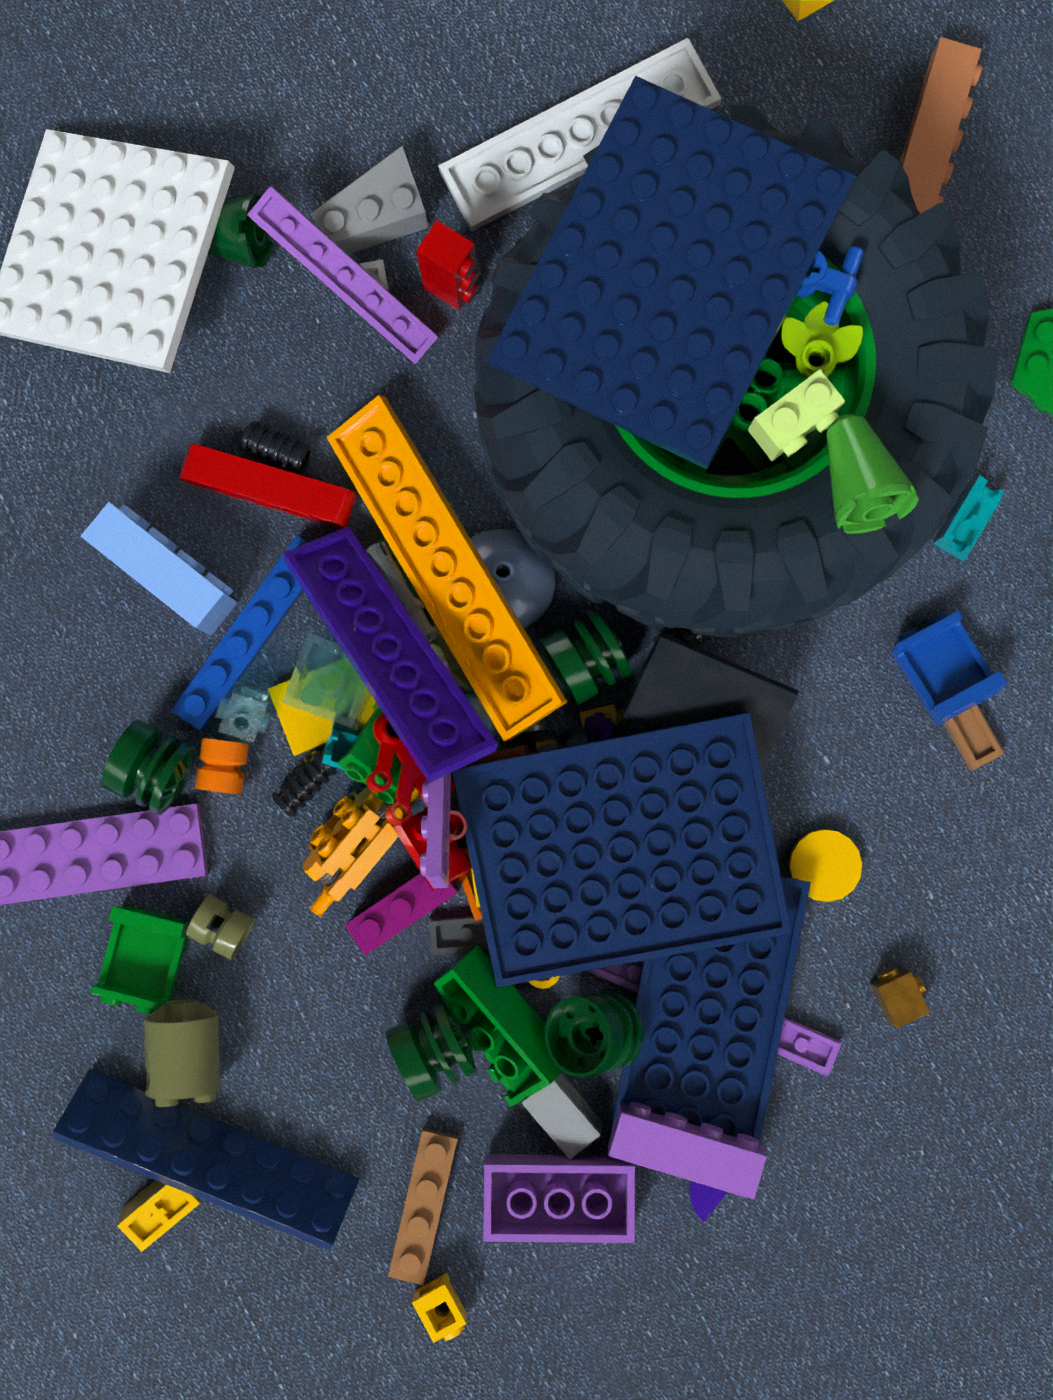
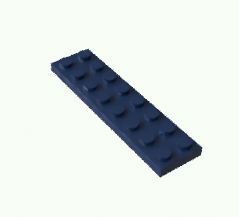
M90 1069L87 1071L58 1121L52 1138L329 1251L333 1247L360 1180L358 1177L182 1106L157 1107L155 1106V1099L146 1096L145 1091Z

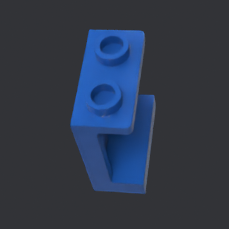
M960 610L951 615L947 611L938 614L928 622L929 627L919 632L915 628L905 632L896 639L898 643L892 652L894 659L936 726L995 696L1008 684L1000 671L993 674L961 624L963 615Z

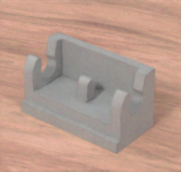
M561 1072L550 1085L522 1100L523 1106L569 1159H572L601 1135L604 1122Z

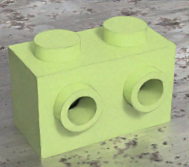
M819 369L755 417L748 431L771 461L783 453L789 457L808 442L805 436L817 428L821 433L832 425L835 419L839 417L836 412L844 404L845 400L821 369Z

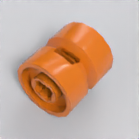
M202 738L199 758L204 762V766L197 768L195 789L242 795L245 774L240 771V767L247 764L250 744Z

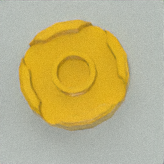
M820 829L808 832L797 840L792 848L793 850L788 862L790 877L811 882L808 897L813 900L831 902L843 899L854 890L861 878L862 860L859 850L850 838L838 831Z

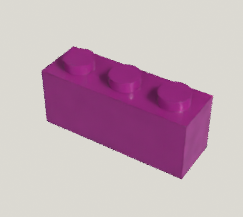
M420 873L346 923L345 927L363 954L367 955L457 894L459 889L451 881L448 884V888H437L432 891L424 876Z

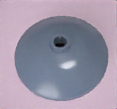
M495 529L471 537V541L523 628L526 629L533 625L544 615L552 601L555 590L554 569L534 552L519 532ZM506 569L509 572V576L501 578L496 574V571Z

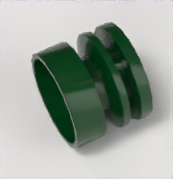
M594 609L585 613L590 627L589 630L586 629L578 618L572 621L577 636L573 640L561 628L539 640L553 669L577 706L599 693L594 680L595 676L600 675L608 685L612 686L616 681L610 667L613 666L623 679L632 673L627 662L625 649L618 636Z
M137 719L125 729L116 742L104 767L101 785L103 788L124 798L131 796L138 788L136 804L142 807H146L149 804L150 811L162 815L185 787L195 760L196 748L186 742L180 746V740L174 736L168 738L160 747L162 731Z
M614 992L579 995L559 1001L550 1011L545 1024V1044L548 1054L555 1065L569 1076L584 1078L629 1066L638 1057L644 1042V1026L639 1011L629 999Z
M444 1002L434 1006L435 1015L438 1020L437 1024L427 1010L421 1012V1022L424 1029L421 1032L418 1031L410 1020H406L386 1030L387 1043L397 1068L410 1092L419 1102L442 1091L440 1072L444 1071L454 1084L460 1082V1075L456 1064H459L467 1077L477 1073L469 1038L458 1018L451 1013Z

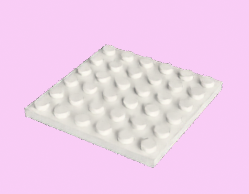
M46 129L0 270V335L170 373L235 167L228 160Z

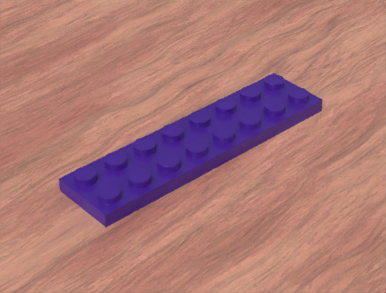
M349 526L284 552V562L429 783L496 751L497 741Z

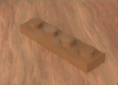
M428 1128L422 1129L388 1277L424 1285L457 1145V1135Z

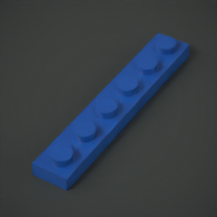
M297 535L286 551L308 542ZM284 554L171 709V711L199 731H204L304 592L284 562Z

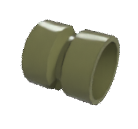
M209 894L193 916L187 928L186 936L202 945L212 943L214 952L231 961L249 936L254 926L255 918L239 909L233 912L229 911V904ZM221 918L224 922L216 934L212 929L218 919Z

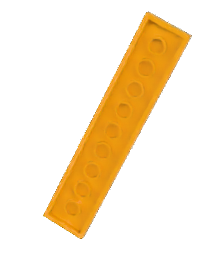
M378 395L326 438L503 741H510L567 703V700L385 396Z

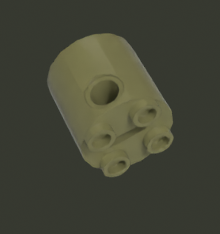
M194 999L167 1001L143 1020L144 1059L147 1071L145 1095L155 1099V1106L157 1107L178 1105V1099L194 1098V1102L197 1103L215 1101L216 1092L221 1089L219 1072V1013Z

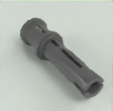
M382 541L380 544L379 542L373 544L366 550L367 554L426 640L431 642L439 635V631L436 627H432L423 611L425 608L424 603L419 598H415L410 591L386 542Z

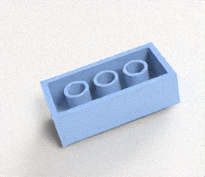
M108 502L81 537L192 626L212 636L238 604L237 601L230 597L234 590L210 572L204 576L202 573L206 568L180 549L176 554L174 551L178 546L154 527L147 531L146 529L150 526V523L125 504L118 509Z

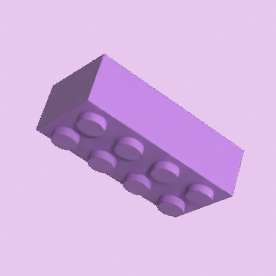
M485 1154L483 1242L635 1243V1165L610 1157L609 1155H575L572 1159H569L566 1155Z

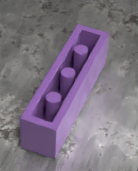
M630 1102L629 1105L619 1104L607 1145L610 1157L753 1200L767 1158L762 1145H759V1140L745 1134H738L737 1138L723 1134L721 1128L708 1123H702L701 1127L687 1123L685 1117L671 1112H666L665 1116L652 1113L649 1106L638 1102Z

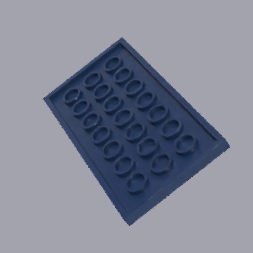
M781 876L791 929L790 934L643 960L634 1006L639 1011L643 1022L644 1042L638 1057L629 1066L622 1068L608 1141L619 1104L629 1105L630 1102H638L649 1106L652 1113L665 1116L666 1112L675 1113L685 1117L689 1124L701 1127L702 1123L712 1124L721 1128L723 1134L736 1138L738 1134H745L756 1138L760 1143L811 882Z

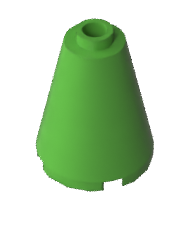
M854 414L842 415L835 419L832 426L828 429L826 436L834 518L838 528L840 529L842 526L844 532L848 534L866 533L886 527L884 519L894 514H897L899 520L907 516L918 503L919 498L916 489L867 420Z

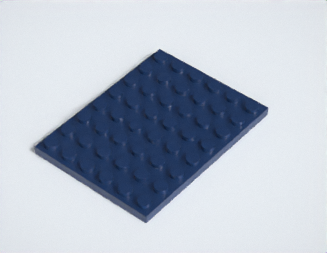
M635 75L487 359L489 365L708 469L855 181L856 175Z
M749 711L467 765L452 772L460 812L467 822L465 836L496 987L791 933Z

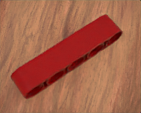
M189 444L179 476L180 480L204 489L340 529L347 527L357 496L356 493L336 485L197 444Z

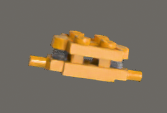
M368 786L360 794L353 790L349 796L342 797L335 805L332 817L325 825H319L310 836L308 848L311 853L306 858L302 868L314 881L322 880L323 892L309 906V909L319 917H322L333 901H340L350 887L355 890L399 837L394 830L395 826L387 821L385 815L387 807L391 804H384ZM416 788L411 796L410 808L420 797ZM395 807V816L402 819V811Z

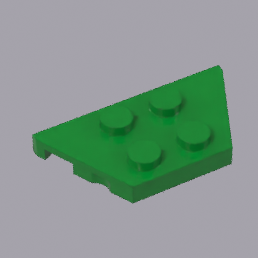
M1053 309L1032 312L1027 317L1009 384L1020 394L1028 396L1032 404L1042 413L1046 411L1052 417Z

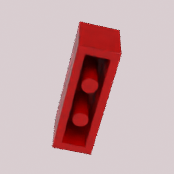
M436 220L416 250L423 287L431 294L460 311L465 302L470 304L480 288L478 284L479 273L477 272L478 260L476 259L475 243Z

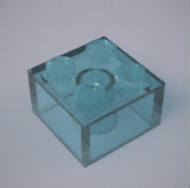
M308 633L282 703L357 731L371 693L338 643Z

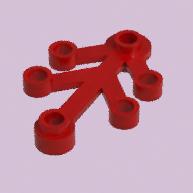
M383 713L373 723V735L380 744L375 770L367 776L366 784L374 793H381L391 786L392 775L390 774V768L395 752L402 765L394 803L387 807L385 815L390 824L400 826L407 822L412 815L410 801L413 786H415L423 800L422 785L423 780L427 779L395 730L393 729L394 737L387 733L385 727L389 726L392 729L393 727ZM451 772V791L456 792L455 783L452 780L453 773ZM375 775H379L383 778V786H380L376 783ZM395 807L402 811V819L395 816ZM450 810L451 832L449 843L462 838L467 830V822L458 811Z

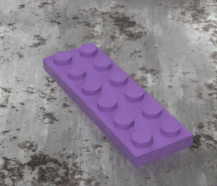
M200 804L169 807L162 815L148 810L0 832V905L209 875Z

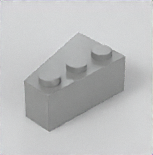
M403 146L312 212L316 226L348 255L428 228L426 212Z

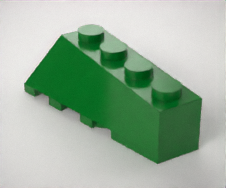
M478 945L458 958L434 982L452 1014L458 1018L460 1023H465L470 1031L469 1041L474 1050H482L491 1065L487 1071L494 1082L500 1080L507 1091L504 1098L510 1107L547 1087L560 1074L562 1070L550 1058L545 1044V1023L517 992L513 984L496 987L491 959Z

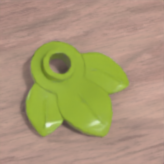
M826 301L814 307L806 316L804 323L794 318H785L782 325V343L796 357L797 369L806 378H809L819 369L828 377L833 372L837 363L852 359L862 341L863 329L861 326L850 325L839 328V324L830 326L824 322L823 318L828 307ZM813 355L819 356L822 360V365L818 367L811 365L809 357Z

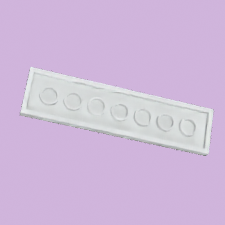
M686 38L438 165L439 172L471 232L539 198L543 193H549L584 175L588 164L583 155L599 146L635 75L708 109L720 105L721 97L690 40Z

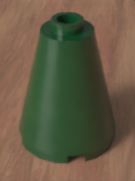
M249 193L224 200L208 251L209 255L252 268L264 267L271 257L274 241L268 240V233L247 215L262 195Z

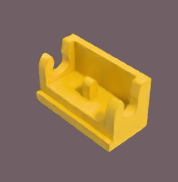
M155 1180L122 1207L117 1226L142 1252L196 1208L201 1200L196 1196Z

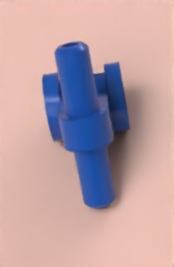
M858 246L849 247L841 271L828 268L826 258L819 251L810 268L809 278L805 277L801 285L802 287H800L796 295L798 297H807L816 292V290L832 295L823 318L827 325L836 326L839 324L847 299H851L854 295L858 283L855 277L864 255L863 249Z

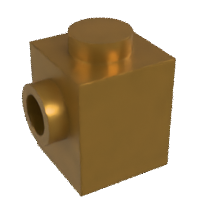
M893 966L877 974L878 979L869 983L888 1023L896 1028L930 1013L922 996L927 993L925 986L916 973L912 975L906 969H898L897 966Z

